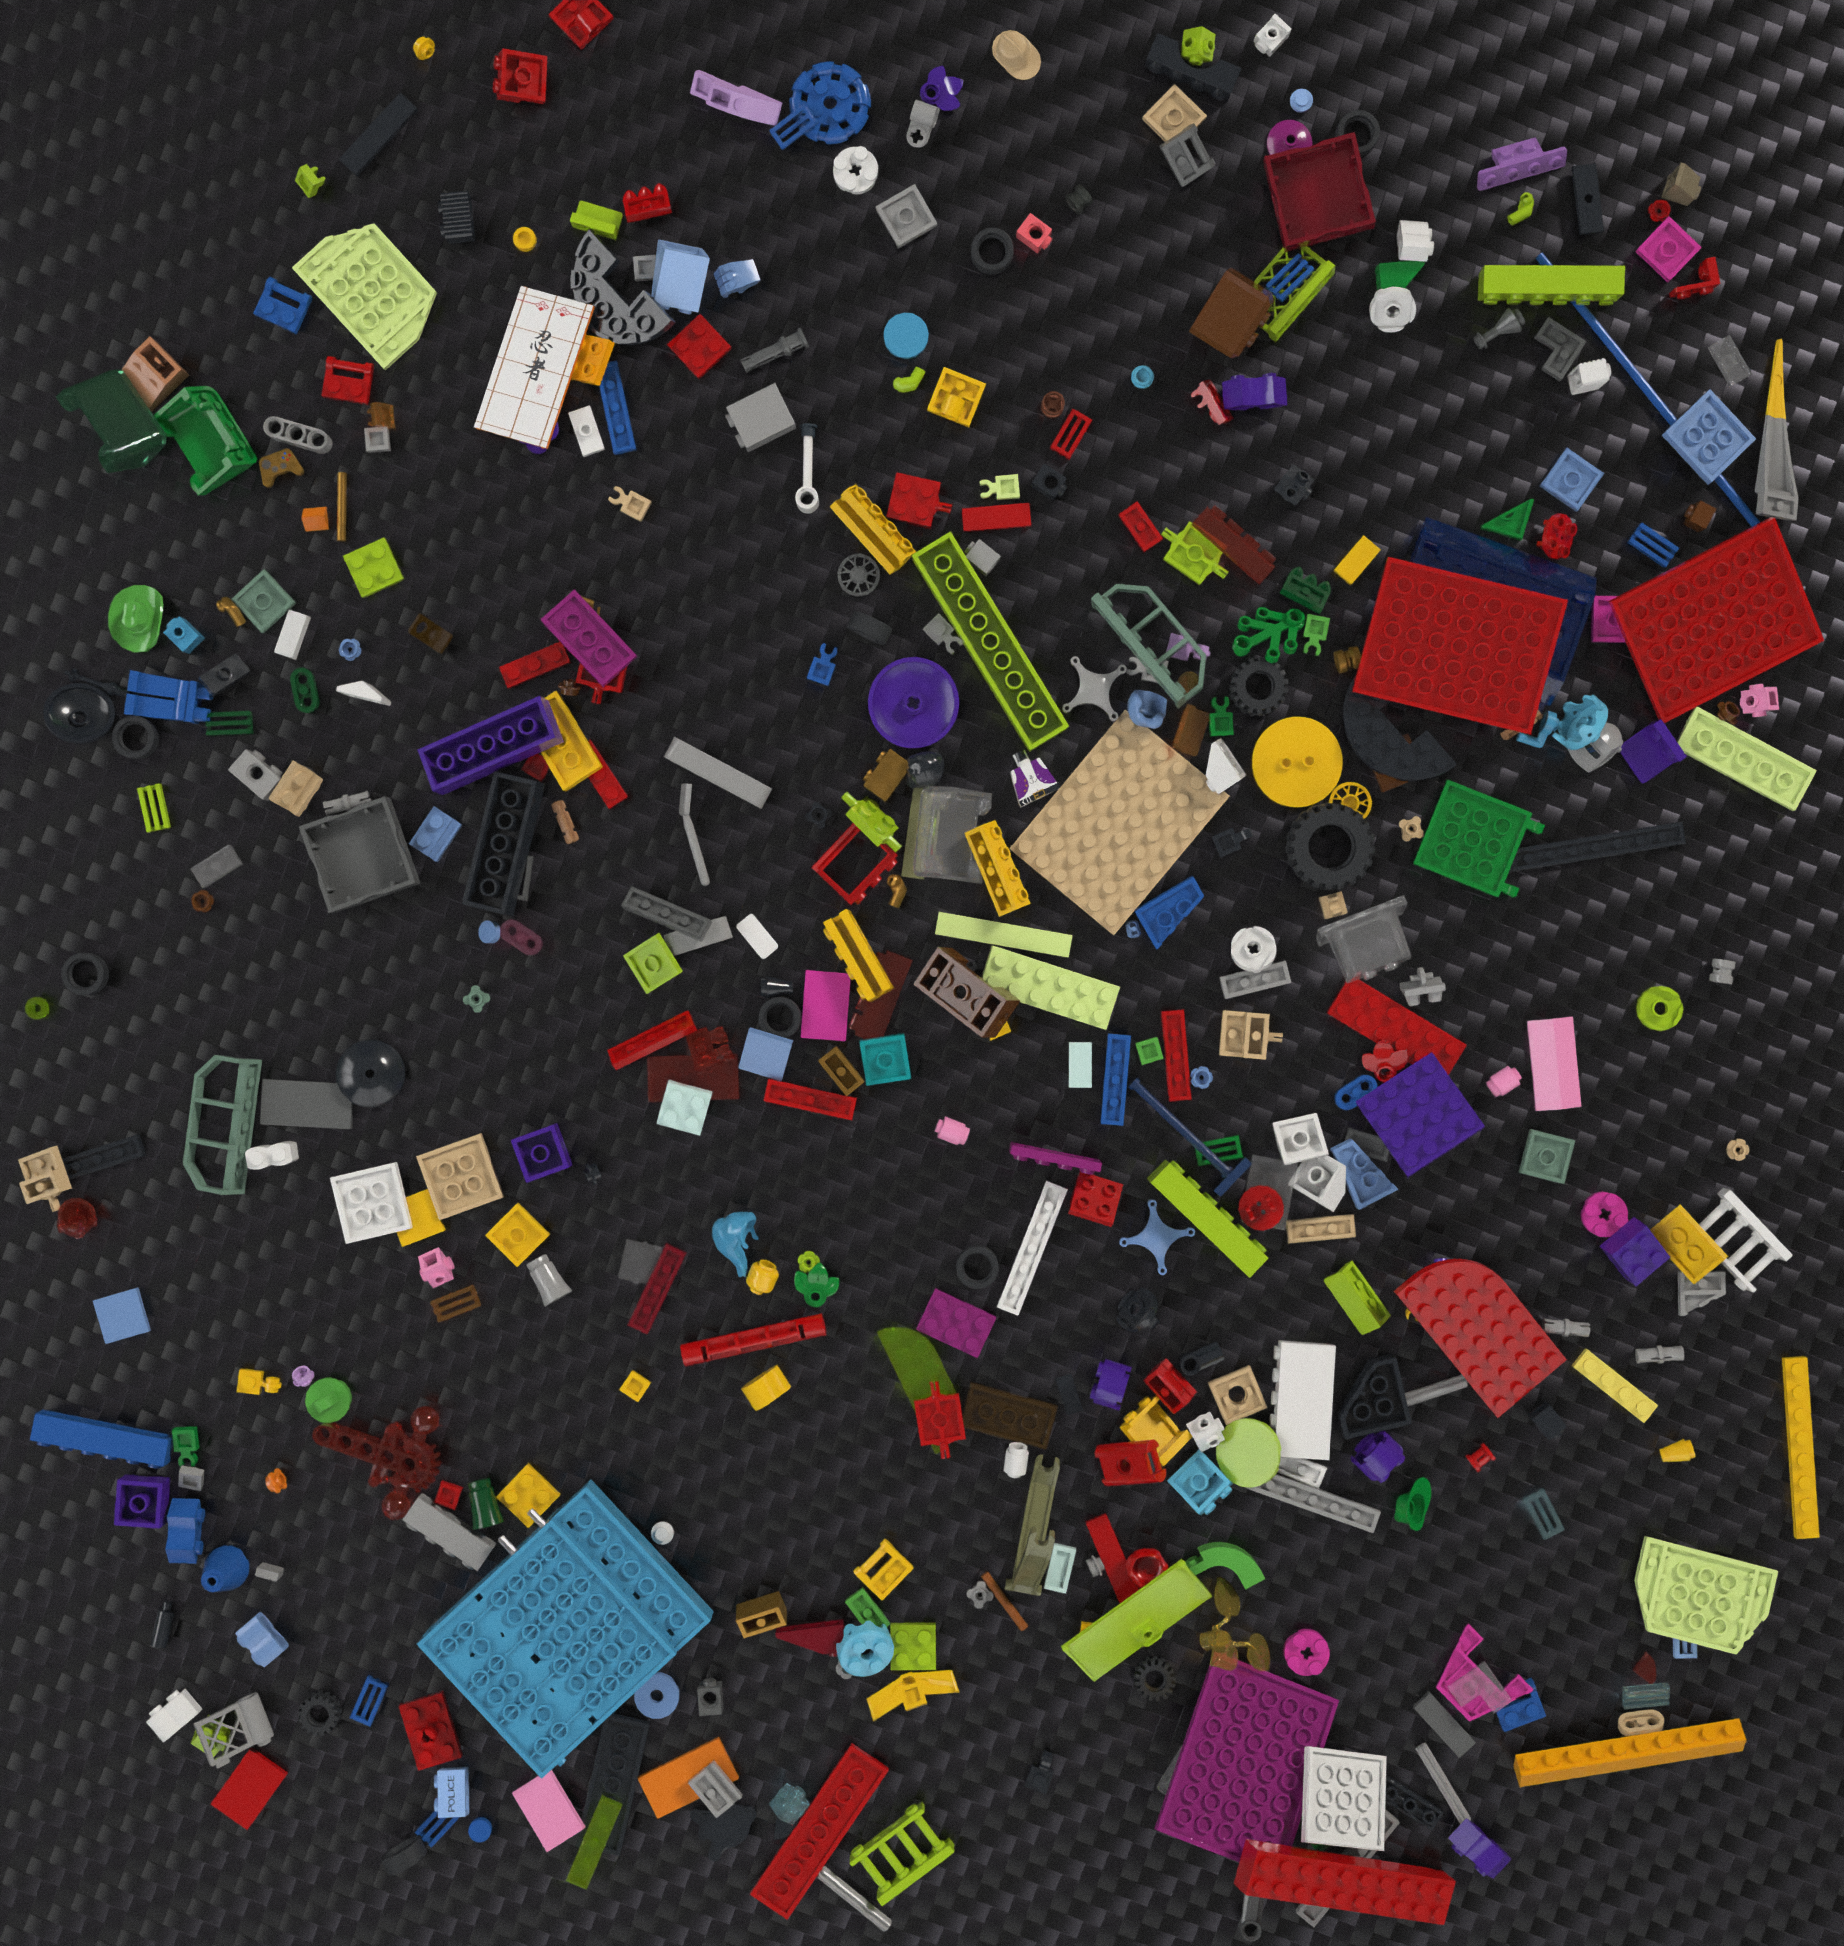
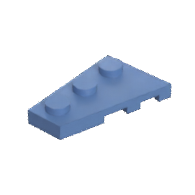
M1348 1139L1330 1148L1334 1159L1346 1166V1186L1357 1209L1360 1210L1399 1190L1352 1139Z

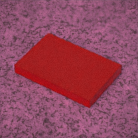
M251 1747L214 1798L211 1805L248 1830L288 1772Z

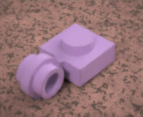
M1171 633L1166 652L1180 642L1183 636ZM1186 644L1171 657L1187 661L1189 653L1194 654V659L1201 660L1189 644ZM1197 644L1206 654L1207 659L1210 656L1209 647Z

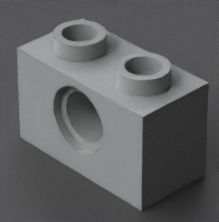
M245 749L228 770L262 800L268 801L283 773L274 765L268 766L264 762L266 758L257 750L252 752ZM260 767L263 775L260 779H256L254 771Z

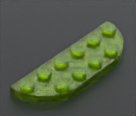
M888 1327L877 1331L914 1411L915 1399L927 1398L931 1395L930 1381H933L935 1390V1380L939 1381L940 1394L956 1393L935 1347L926 1337L917 1331L905 1327ZM931 1445L935 1455L938 1454L940 1446Z

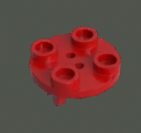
M1557 513L1552 515L1549 520H1544L1543 525L1545 527L1542 541H1537L1536 544L1537 547H1541L1545 554L1552 559L1567 558L1569 556L1573 537L1577 533V525L1572 523L1567 515Z
M1258 1185L1249 1188L1243 1193L1239 1201L1238 1210L1241 1219L1247 1226L1254 1230L1264 1231L1273 1228L1280 1222L1284 1214V1204L1282 1197L1276 1190L1270 1186Z

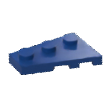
M1193 876L1135 909L1136 916L1156 950L1204 897Z

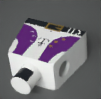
M1025 750L1013 755L1018 768L1012 770L1010 775L1020 808L1060 789L1059 784L1040 758L1030 762Z

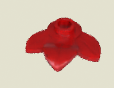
M1383 1039L1376 1043L1373 1054L1367 1053L1362 1055L1364 1068L1374 1072L1375 1077L1381 1082H1386L1396 1076L1397 1071L1405 1067L1408 1059L1406 1049L1394 1051L1392 1045ZM1384 1068L1389 1069L1388 1072H1382L1381 1070Z

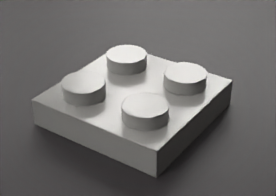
M915 184L875 207L898 248L937 226L935 218Z

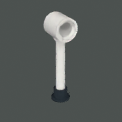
M804 423L799 425V428L802 429L801 437L804 438L803 487L796 492L795 499L800 511L812 513L819 506L818 494L812 488L813 438H815L817 425ZM805 495H810L814 498L813 502L808 505L803 504L801 499Z

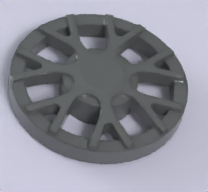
M865 554L848 556L842 561L838 569L840 586L846 593L852 596L862 597L870 594L876 589L880 580L878 565L871 557ZM856 558H864L862 566H856ZM848 561L854 566L851 571L844 567ZM872 563L875 568L867 572L865 566ZM849 573L850 579L842 581L841 574ZM868 575L876 577L875 583L867 581ZM851 582L856 584L853 592L847 589ZM866 583L868 590L861 593L859 585Z

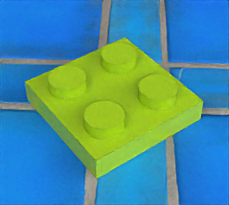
M381 538L343 556L362 598H366L404 580L386 538Z
M660 933L623 955L646 994L683 972Z
M891 1623V1638L894 1644L891 1670H936V1623Z

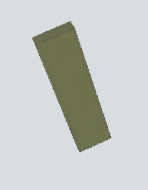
M913 788L901 877L924 880L936 794L935 789Z

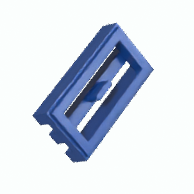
M807 103L802 104L769 130L782 150L786 149L819 123L818 119L814 117V113L808 108ZM804 111L806 115L783 133L777 134L778 130ZM810 119L811 122L808 123L805 127L799 130L787 141H782L783 138L789 135L792 131L798 128L805 121Z
M1299 253L1266 284V289L1281 303L1314 272V267L1310 266L1305 259L1303 260ZM1297 263H1299V265L1276 288H1273ZM1303 268L1306 270V271H1305L1299 278H1297L1282 294H1279V293H1278V292H1279L1281 289H1283Z
M1644 523L1639 524L1627 542L1663 568L1667 567L1669 561L1679 549ZM1641 531L1650 536L1651 538H1653L1654 540H1656L1658 543H1660L1667 549H1669L1670 552H1668L1667 550L1659 546L1657 543L1646 537L1644 534L1641 533ZM1636 537H1638L1640 540L1648 544L1650 547L1664 555L1666 558L1662 559L1657 554L1643 546L1641 543L1635 540Z
M368 1675L350 1715V1719L370 1727L390 1683H383L380 1679H374L373 1676ZM370 1684H373L374 1686L361 1716H358L357 1712ZM378 1687H380L382 1689L374 1705V1708L370 1714V1717L367 1720L365 1719V1716L369 1710V1707L372 1703V1700L375 1696Z
M434 1810L415 1833L420 1835L424 1842L427 1841L428 1845L432 1848L459 1817H452L437 1835L431 1838L430 1835L446 1819L440 1818L426 1833L424 1829L438 1815V1812Z

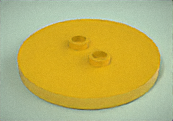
M1289 717L1269 726L1255 743L1251 759L1252 773L1259 789L1277 804L1293 808L1310 806L1327 797L1337 785L1343 766L1341 748L1333 733L1320 722L1306 717Z

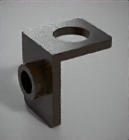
M418 614L408 629L409 634L440 654L443 653L453 638L452 634L422 614ZM421 622H425L423 631L417 633V626Z

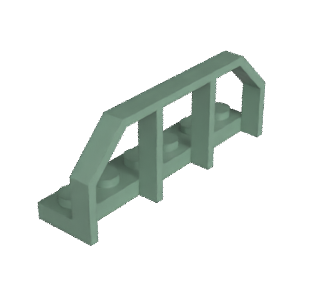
M1116 584L1102 596L1096 593L1091 597L1092 607L1095 610L1097 609L1113 628L1122 643L1128 646L1144 665L1148 674L1154 677L1175 702L1177 708H1180L1203 689L1206 654L1148 586ZM1117 592L1147 594L1158 608L1129 630L1126 626L1128 622L1121 613L1116 614L1112 610L1113 604L1109 598ZM1163 613L1183 636V639L1155 661L1156 655L1149 647L1145 649L1140 643L1142 639L1138 632ZM1186 644H1189L1199 655L1201 662L1198 685L1184 695L1186 691L1178 681L1174 683L1170 679L1171 673L1163 663Z
M214 1055L194 1074L183 1165L197 1190L220 1195L245 1194L248 1172L245 1152L251 1148L262 1060ZM222 1061L239 1064L234 1103L203 1097L205 1077ZM202 1103L233 1109L229 1144L198 1138ZM197 1144L228 1150L223 1189L208 1186L194 1162Z

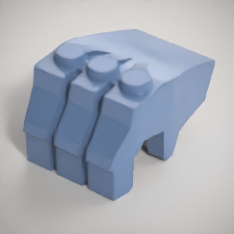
M753 259L730 262L719 266L714 272L715 280H717L716 282L723 298L728 297L731 293H743L746 289L760 281Z

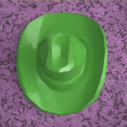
M133 585L121 590L113 598L108 613V628L112 638L122 648L139 653L148 652L156 645L162 620L163 596L152 587Z

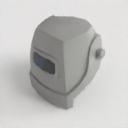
M1606 722L1600 732V737L1595 742H1591L1578 750L1568 749V751L1581 768L1591 772L1608 762L1616 752L1619 753L1622 750L1623 740L1618 727Z

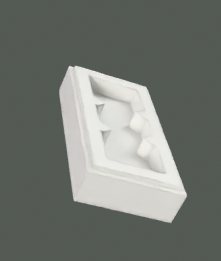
M590 405L569 412L568 414L583 457L605 450Z

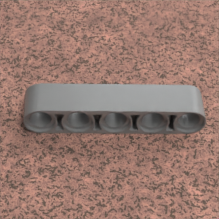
M676 737L673 738L664 755L666 759L761 809L772 788Z

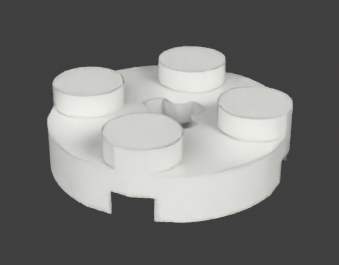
M849 147L840 152L834 159V180L843 191L856 195L863 194L869 191L875 184L878 176L877 161L873 154L867 151L865 147ZM854 165L861 167V170H859L860 175L858 176L855 173L850 174L849 172Z
M1389 287L1376 291L1369 306L1371 321L1384 332L1402 330L1404 325L1409 321L1410 323L1412 322L1416 314V304L1411 292L1401 287ZM1391 306L1399 307L1392 314L1387 310Z
M1254 926L1253 928L1241 929L1232 939L1231 957L1236 965L1243 970L1259 973L1269 967L1275 959L1276 944L1274 937L1262 927ZM1255 944L1258 945V953L1252 954L1249 952V945L1252 947Z

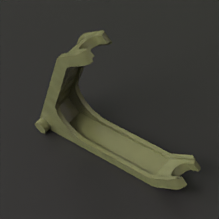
M1038 1455L1035 1459L1012 1579L1006 1578L1005 1590L1035 1596L1041 1595L1042 1585L1039 1584L1050 1562L1055 1542V1532L1053 1529L1052 1531L1050 1530L1049 1538L1046 1541L1045 1538L1060 1470V1460L1055 1457L1052 1467H1043L1041 1465L1043 1455Z

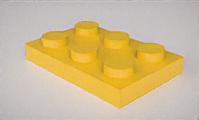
M1681 1205L1677 1206L1650 1229L1668 1253L1670 1259L1693 1284H1696L1728 1257Z

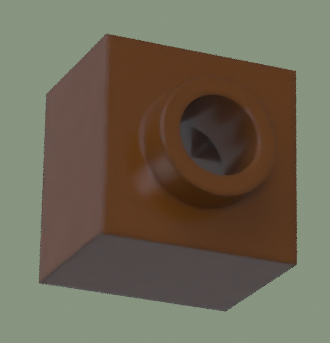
M1701 500L1694 505L1691 504L1684 514V517H1686L1684 525L1697 532L1705 530L1716 508Z

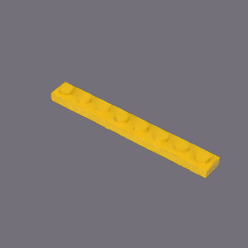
M1805 1356L1782 1358L1794 1537L1796 1539L1819 1538L1808 1360Z

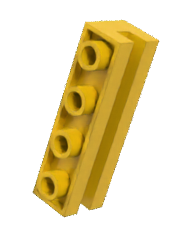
M856 484L847 488L841 494L842 497L830 506L890 575L899 570L916 553L911 542L897 531L895 524L888 521L882 514L881 509L876 504H873L867 497L866 492Z
M845 909L835 918H830L823 922L826 927L823 929L829 941L833 940L837 946L834 949L840 960L844 959L848 967L845 970L851 980H856L859 985L856 988L857 992L863 1000L866 999L872 1002L894 989L850 910Z

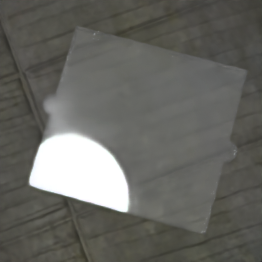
M627 1239L618 1278L634 1281L635 1284L638 1282L647 1284L663 1251V1247L648 1244L647 1241L639 1242Z

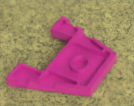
M1468 1623L1450 1656L1436 1688L1470 1722L1495 1710L1497 1707L1516 1700L1518 1697L1531 1693L1533 1688L1517 1674L1503 1689H1499L1467 1656L1483 1640L1478 1632Z

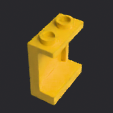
M1157 1395L1153 1397L1146 1396L1138 1403L1140 1407L1136 1411L1132 1410L1123 1418L1125 1422L1119 1428L1130 1441L1156 1440L1159 1444V1447L1156 1448L1161 1467H1163L1193 1436L1188 1430H1179L1157 1403L1160 1400Z

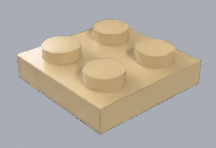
M1174 84L1143 116L1142 120L1166 142L1190 124L1194 123L1198 127L1206 119L1207 115Z

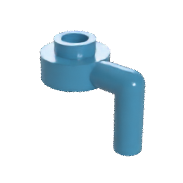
M1548 710L1544 713L1537 738L1518 733L1516 741L1538 748L1543 747L1547 736L1558 728L1559 719L1557 718V713Z

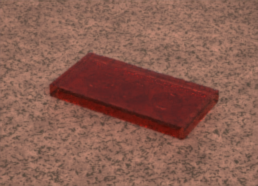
M738 1054L647 1057L649 1102H663L668 1080L712 1091L710 1100L739 1099Z

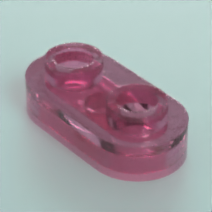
M507 920L501 925V937L524 954L535 955L542 949L543 942L541 937L519 921ZM511 927L516 928V934L513 936L509 933ZM531 939L535 941L533 948L528 947V941Z

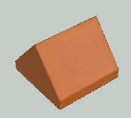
M327 507L303 509L301 518L306 532L329 530Z

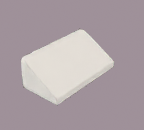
M288 610L274 652L296 660L311 617Z

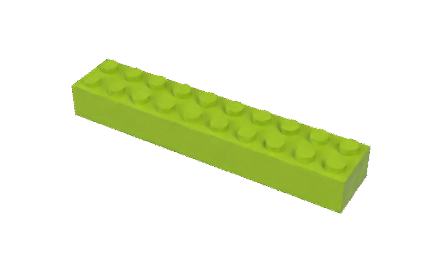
M951 531L914 553L912 561L957 635L962 640V643L1028 751L1031 752L1069 728L1068 723Z

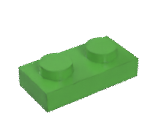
M864 1587L845 1600V1603L861 1624L871 1621L878 1627L882 1624H885L886 1627L890 1625L889 1620Z

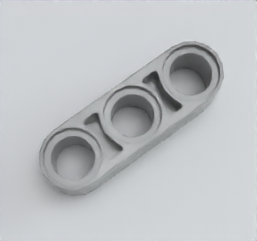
M274 416L267 418L264 422L263 428L265 433L278 442L319 454L328 453L332 448V439L320 429ZM276 424H280V431L276 434H273V426ZM302 430V437L299 440H294L295 432ZM324 437V443L319 447L316 446V439Z
M723 916L711 920L712 924L702 942L677 931L663 935L665 942L673 956L733 938L727 917Z

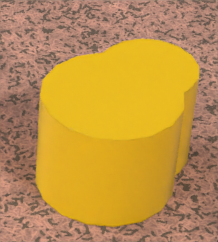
M775 1365L749 1381L741 1390L754 1410L757 1411L788 1391L791 1385L778 1365Z

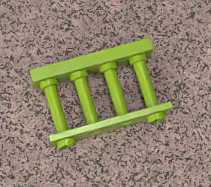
M920 1802L918 1805L912 1804L906 1809L902 1817L863 1846L860 1844L851 1851L850 1865L853 1867L860 1861L879 1886L877 1900L881 1906H884L955 1852L954 1843L948 1837L944 1841L939 1840L921 1816L925 1812L923 1802ZM912 1821L917 1824L933 1846L932 1850L926 1855L920 1852L903 1829ZM895 1834L915 1859L914 1864L909 1868L903 1867L885 1843ZM877 1848L897 1873L896 1877L890 1882L883 1878L867 1856Z

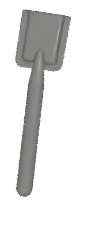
M681 784L679 814L683 816L684 827L701 884L707 886L710 880L696 832L689 816L692 784Z

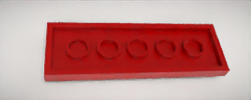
M1352 975L1348 976L1326 1012L1375 1043L1383 1039L1392 1045L1394 1051L1406 1049L1408 1053L1407 1062L1411 1065L1432 1052L1448 1075L1466 1047L1465 1043Z

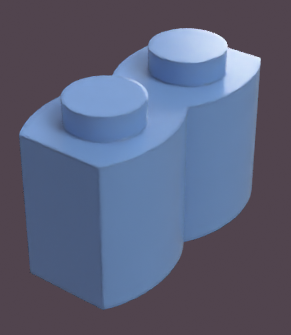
M262 1612L255 1615L235 1633L237 1642L243 1648L249 1649L252 1654V1660L257 1665L263 1667L267 1666L289 1647L284 1637L273 1627L272 1623Z

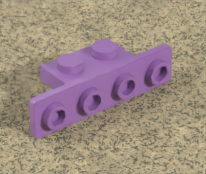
M1536 137L1493 149L1492 159L1496 166L1478 172L1477 188L1481 191L1564 167L1566 165L1567 149L1560 147L1543 152Z

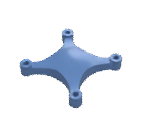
M1149 1199L1147 1205L1149 1206L1150 1215L1145 1228L1133 1237H1121L1119 1243L1122 1247L1137 1244L1149 1249L1157 1260L1158 1273L1165 1275L1167 1269L1164 1264V1258L1167 1249L1180 1237L1194 1236L1195 1230L1192 1227L1174 1229L1164 1224L1156 1211L1157 1202L1154 1199Z

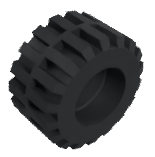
M1263 657L1251 658L1243 662L1236 668L1229 680L1228 690L1231 693L1229 695L1230 699L1234 701L1233 705L1236 708L1239 707L1241 709L1240 712L1248 713L1249 716H1264L1273 712L1284 702L1285 695L1288 693V679H1285V671L1279 668L1280 665L1278 663H1269ZM1253 674L1263 675L1270 682L1271 692L1263 700L1252 698L1246 691V680Z

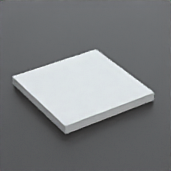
M1305 1746L1301 1842L1384 1851L1387 1756Z

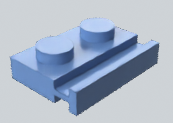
M434 806L409 844L435 862H438L462 827V824Z

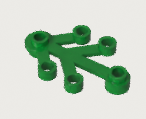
M1260 607L1255 614L1256 620L1248 616L1240 617L1237 624L1239 630L1247 632L1252 628L1262 632L1250 638L1244 635L1237 636L1232 645L1234 653L1237 656H1245L1250 652L1251 647L1271 638L1269 649L1265 655V659L1269 663H1276L1280 657L1279 643L1281 632L1287 629L1288 637L1284 642L1283 651L1287 654H1294L1298 646L1296 641L1297 630L1302 629L1306 622L1304 613L1299 609H1290L1284 614ZM1268 619H1271V620L1279 621V623H1277V624L1267 623V620H1268Z

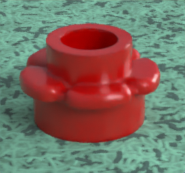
M1660 199L1654 201L1648 208L1650 218L1655 222H1664L1671 212L1670 204Z

